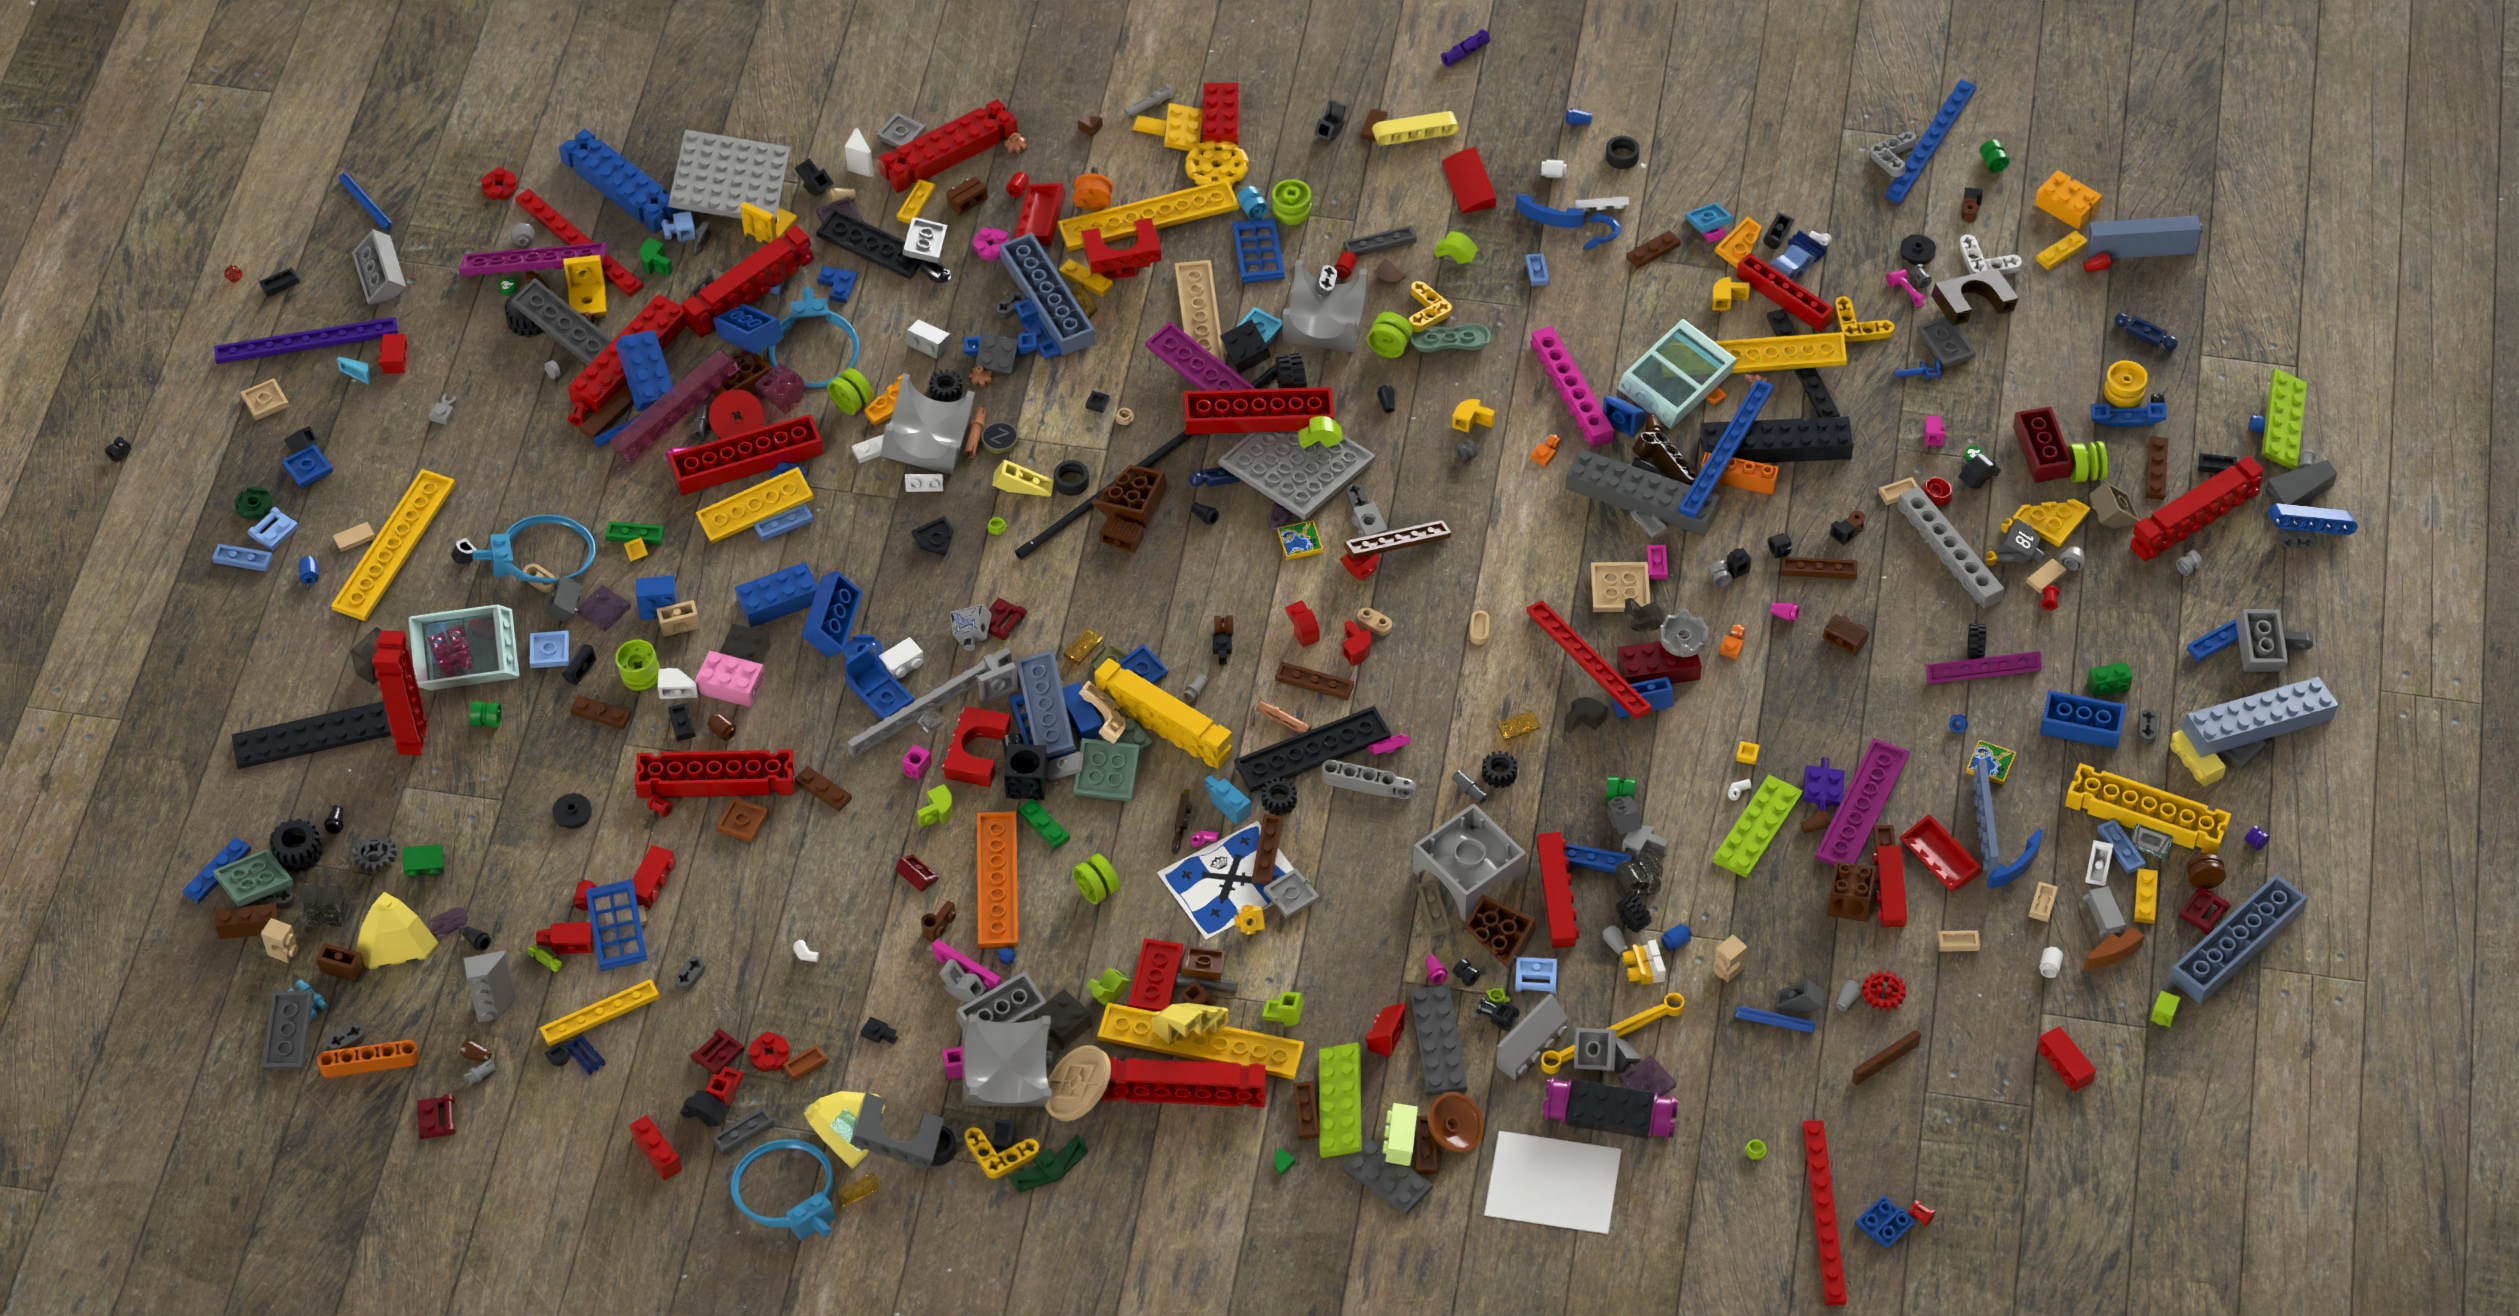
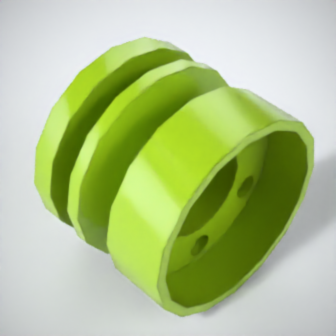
M2102 441L2088 442L2086 448L2083 443L2068 445V451L2073 461L2070 477L2073 483L2086 482L2088 474L2092 481H2096L2097 478L2099 480L2107 478L2108 458Z
M640 639L631 640L624 643L618 649L615 661L626 687L635 691H643L653 687L658 682V671L661 668L655 650L650 643Z

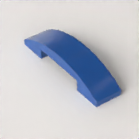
M1520 193L1516 194L1515 207L1522 214L1537 222L1564 228L1582 227L1584 225L1585 212L1568 207L1566 212L1535 204L1534 197Z
M1031 298L1014 304L1025 332L1037 333L1036 350L1041 357L1046 360L1062 354L1055 339L1050 337L1039 318L1038 310Z
M1036 332L1018 334V338L1015 339L1018 340L1015 356L1037 349ZM982 336L965 337L964 354L977 357Z
M2147 403V408L2111 409L2110 404H2091V421L2107 426L2139 427L2155 424L2167 419L2166 403Z
M2039 828L2027 839L2025 853L2009 868L2001 864L1989 875L1988 888H1997L2012 882L2031 866L2038 854L2043 830Z

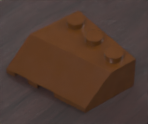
M747 350L730 355L729 359L719 361V359L712 361L713 364L704 367L702 364L696 366L708 389L716 397L725 391L733 389L744 390L755 396L775 384L772 368L758 354H753Z
M1129 465L1115 479L1116 482L1110 487H1106L1103 490V494L1098 499L1095 498L1091 503L1107 517H1120L1125 521L1135 522L1146 528L1168 487L1165 473Z
M1482 894L1466 921L1464 929L1508 969L1516 963L1517 957L1522 955L1536 931V919Z

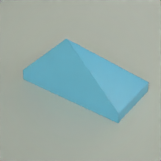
M343 357L337 358L341 372L368 385L371 383L368 363Z

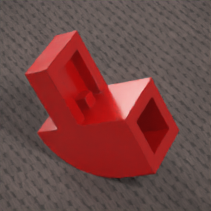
M1346 553L1339 560L1354 577L1359 580H1365L1377 570L1376 563L1381 559L1377 553L1370 557L1365 556L1352 559Z
M1303 600L1286 606L1285 612L1294 624V635L1301 646L1306 647L1320 641V631L1315 615L1311 609L1308 610Z
M1352 620L1345 622L1344 634L1348 640L1342 642V654L1352 666H1355L1368 658L1371 652V634L1368 629L1362 632L1361 628L1355 625Z
M724 1066L720 1076L717 1074L713 1075L705 1091L713 1094L726 1106H729L736 1098L735 1092L744 1077L743 1072Z

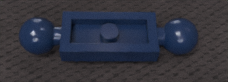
M2119 313L2115 316V324L2118 327L2127 326L2125 332L2156 347L2163 343L2167 350H2174L2178 346V340L2174 336L2166 337L2167 331L2136 316L2129 320L2128 315L2125 313Z
M1222 467L1204 469L1200 473L1194 472L1189 477V482L1194 487L1201 486L1203 482L1210 487L1240 482L1241 480Z

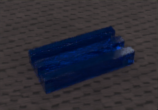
M1800 230L1797 232V235L1794 234L1792 239L1788 240L1789 246H1798L1814 256V262H1817L1827 253L1826 247Z
M583 1035L565 1045L571 1056L588 1075H591L593 1070L597 1071L599 1066L603 1067L606 1065L605 1060ZM579 1042H581L586 1047V1049L593 1055L597 1062H594L590 1058V1056L578 1044ZM573 1046L578 1050V1052L586 1059V1061L591 1066L587 1065V1063L580 1057V1055L572 1048Z

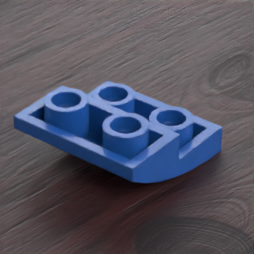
M1883 1195L1854 1223L1870 1238L1888 1249L1916 1221L1902 1207L1898 1209Z

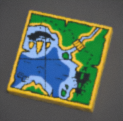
M1314 520L1277 528L1286 560L1323 553V547Z
M1979 740L1966 773L1974 775V767H1977L1978 759H1986L1989 781L2003 785L2016 757V752Z

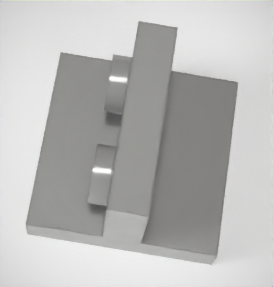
M991 654L984 656L985 673L978 676L979 696L982 704L1018 691L1014 663L1011 662L1000 667L998 660H994Z

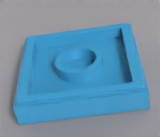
M1716 202L1685 214V220L1701 233L1734 222L1733 216Z

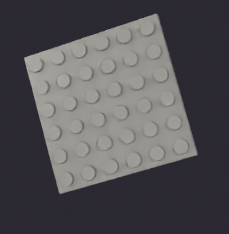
M685 130L668 207L742 219L740 206L743 202H747L774 214L776 222L790 147Z
M1298 431L1252 432L1221 457L1218 465L1305 520L1375 461L1376 455L1343 434V441L1330 448H1326L1318 441L1303 449L1299 443Z

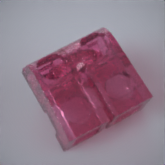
M780 363L771 369L768 375L766 374L755 383L759 398L770 399L771 403L778 406V409L784 413H788L791 410L793 402L797 403L804 399L803 393L807 391L802 377Z
M462 625L446 631L450 646L443 632L427 638L439 670L446 677L453 676L456 673L455 668L462 666L463 670L473 668L472 662L474 661L469 648L468 638ZM454 633H461L458 637H451ZM442 639L441 643L433 644L434 641Z

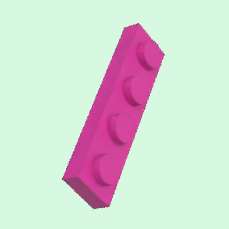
M936 940L932 944L933 956L936 960L945 963L949 959L955 960L965 974H976L986 986V990L990 991L1001 985V977L941 941Z

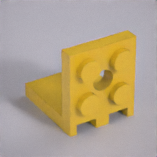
M743 202L740 206L744 235L748 236L751 234L761 243L763 241L770 243L777 237L782 238L785 236V232L798 221L797 215L779 207L776 217L777 223L775 224L774 214L747 202Z
M600 255L563 259L568 284L569 306L578 313L590 312L595 317L607 316L605 282ZM585 301H592L589 304H584Z

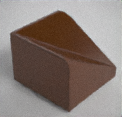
M1085 117L1078 120V129L1090 136H1093L1103 126L1101 117Z

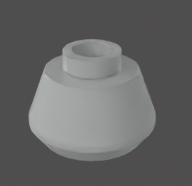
M520 223L511 229L510 235L517 245L527 246L532 242L535 230L528 224Z
M2077 546L2069 547L2061 554L2060 561L2065 568L2078 571L2085 566V554Z

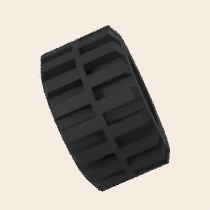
M520 290L516 291V294L512 293L504 305L509 329L515 334L518 333L519 336L526 335V337H530V335L537 336L538 333L542 334L544 332L542 328L510 304L511 300Z
M1300 353L1277 356L1275 369L1278 389L1307 388L1305 367Z
M297 818L296 821H293V819H289L287 823L285 821L282 822L280 827L276 826L275 832H272L270 835L269 843L272 854L288 872H292V870L300 872L302 869L306 871L308 870L307 867L315 866L314 862H318L320 856H322L323 847L319 832L313 823L310 824L308 820L302 821V819ZM295 843H303L299 847L289 848L291 845Z

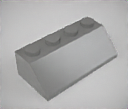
M373 229L352 252L367 303L370 305L394 299L406 287L390 235Z
M505 951L464 958L467 981L478 1022H489L493 1019H498L516 999Z
M1024 971L957 1009L956 1020L961 1028L969 1014H977L978 1018L990 1022L1015 1023L1047 1005V1002L1027 972Z
M1549 994L1497 1045L1496 1067L1513 1080H1516L1520 1075H1525L1529 1066L1533 1062L1537 1063L1546 1050H1550L1559 1037H1563L1568 1031V1017L1552 994Z

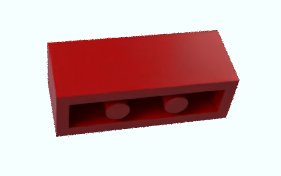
M651 845L632 879L638 905H644V907L650 909L653 902L658 900L659 891L666 885L670 871L672 872L676 866L673 851Z
M2060 1026L2040 1036L2038 1043L2039 1053L2043 1057L2045 1056L2050 1062L2052 1069L2061 1075L2065 1085L2070 1086L2075 1092L2094 1081L2096 1069Z
M648 1115L630 1124L632 1138L664 1181L682 1171L679 1157Z

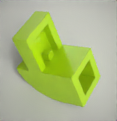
M1452 231L1448 233L1446 238L1438 241L1433 253L1437 258L1451 255L1459 265L1471 262L1478 248L1466 235Z
M1313 417L1309 419V426L1298 431L1299 443L1303 449L1318 441L1326 448H1330L1343 441L1341 426L1329 417Z
M945 784L927 791L929 805L917 811V819L921 828L931 825L937 820L944 825L951 819L953 814L952 796Z
M1108 968L1099 981L1090 979L1086 985L1091 989L1090 994L1104 1006H1107V1003H1113L1123 994L1131 981L1119 971Z
M1282 991L1279 1000H1267L1262 1014L1263 1020L1283 1022L1285 1027L1298 1024L1304 1007L1302 994Z

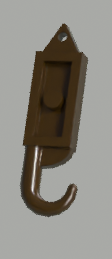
M1185 789L1180 797L1175 821V836L1172 843L1173 854H1178L1184 830H1188L1189 827L1187 815L1191 814L1193 805L1192 802H1189V789Z

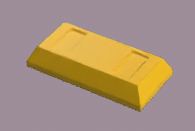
M1138 115L1132 130L1165 136L1166 121Z

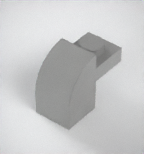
M1641 826L1642 829L1629 832L1622 842L1621 853L1632 855V859L1640 861L1646 850L1663 858L1668 851V841L1661 836L1654 835V827Z
M949 959L939 973L946 983L945 990L964 1002L975 1000L986 989V986L976 974H965L955 960Z

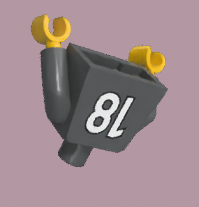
M2007 518L2001 524V530L2005 535L1997 550L1998 555L1993 551H1989L1985 559L1987 566L1995 565L1996 561L1998 563L2025 564L2030 558L2040 562L2045 553L2037 548L2040 536L2035 533L2030 524L2023 523L2018 518L2012 523V519Z

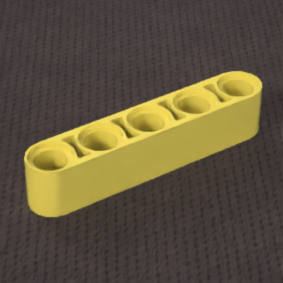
M1450 111L1382 121L1374 124L1372 127L1373 134L1379 145L1455 134L1459 130L1457 120L1453 112Z

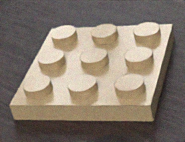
M1648 562L1591 563L1593 612H1650Z

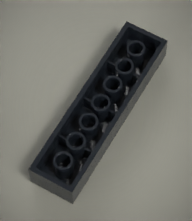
M1849 416L1755 420L1733 458L1757 463L1852 459L1853 438ZM1731 421L1701 423L1700 444L1702 459L1705 452H1713Z

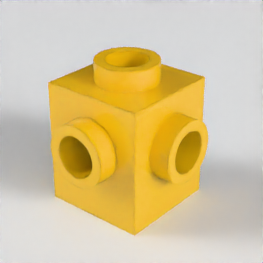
M1243 905L1241 909H1237L1234 921L1235 926L1239 927L1241 933L1244 932L1246 935L1257 933L1256 930L1265 929L1261 906Z

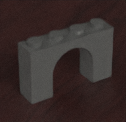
M865 1093L859 1107L849 1144L854 1145L858 1149L873 1151L880 1156L894 1158L898 1162L912 1164L920 1169H928L934 1158L944 1118L924 1112L919 1121L915 1138L905 1142L895 1141L883 1132L880 1125V1117L885 1099Z

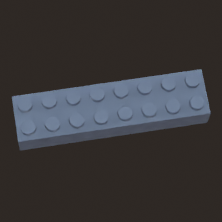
M1033 233L1000 244L1001 261L1021 292L1025 294L1026 299L1031 298L1038 310V316L1050 337L1055 339L1062 351L1061 355L1065 356L1095 344V329Z
M2316 677L2188 713L2181 729L2199 756L2204 757L2333 720L2339 705L2322 680Z
M2276 874L2173 966L2170 981L2199 1004H2202L2304 911L2308 897Z

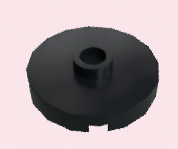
M1919 234L1909 235L1901 242V257L1904 260H1908L1910 264L1924 265L1935 257L1936 245L1927 236Z
M575 793L560 797L554 803L552 809L555 822L567 829L580 828L589 821L592 815L590 801L585 796Z

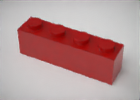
M1877 846L1876 852L1872 854V864L1876 865L1877 871L1874 874V884L1878 883V890H1875V900L1879 902L1877 920H1881V927H1905L1907 910L1901 846Z

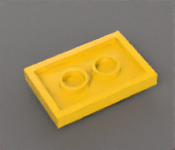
M1169 103L1163 147L1191 151L1194 147H1199L1203 109Z

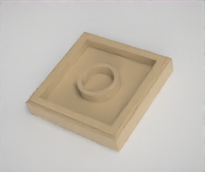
M275 378L240 392L255 421L290 407Z

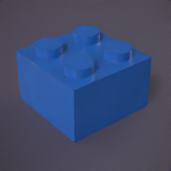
M674 575L636 579V598L640 620L658 618L656 609L678 604Z

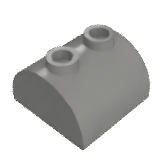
M1576 1028L1574 1068L1614 1071L1616 1030Z

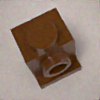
M1196 981L1192 982L1180 993L1187 1003L1214 1006L1216 1004Z

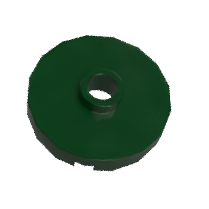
M260 487L247 488V491L243 493L241 491L235 498L234 505L238 515L248 520L264 517L270 512L273 505L271 495L266 489Z

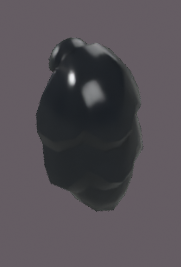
M926 260L920 261L921 271L931 281L946 283L950 280V270L942 264Z

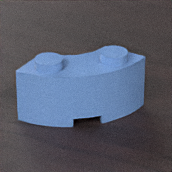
M1791 245L1783 256L1776 258L1769 266L1794 282L1795 277L1799 273L1801 275L1805 273L1815 257L1800 247Z

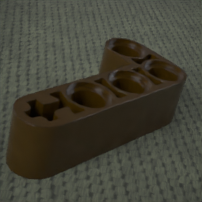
M1643 432L1632 448L1633 452L1640 457H1652L1669 479L1692 486L1698 476L1663 433Z

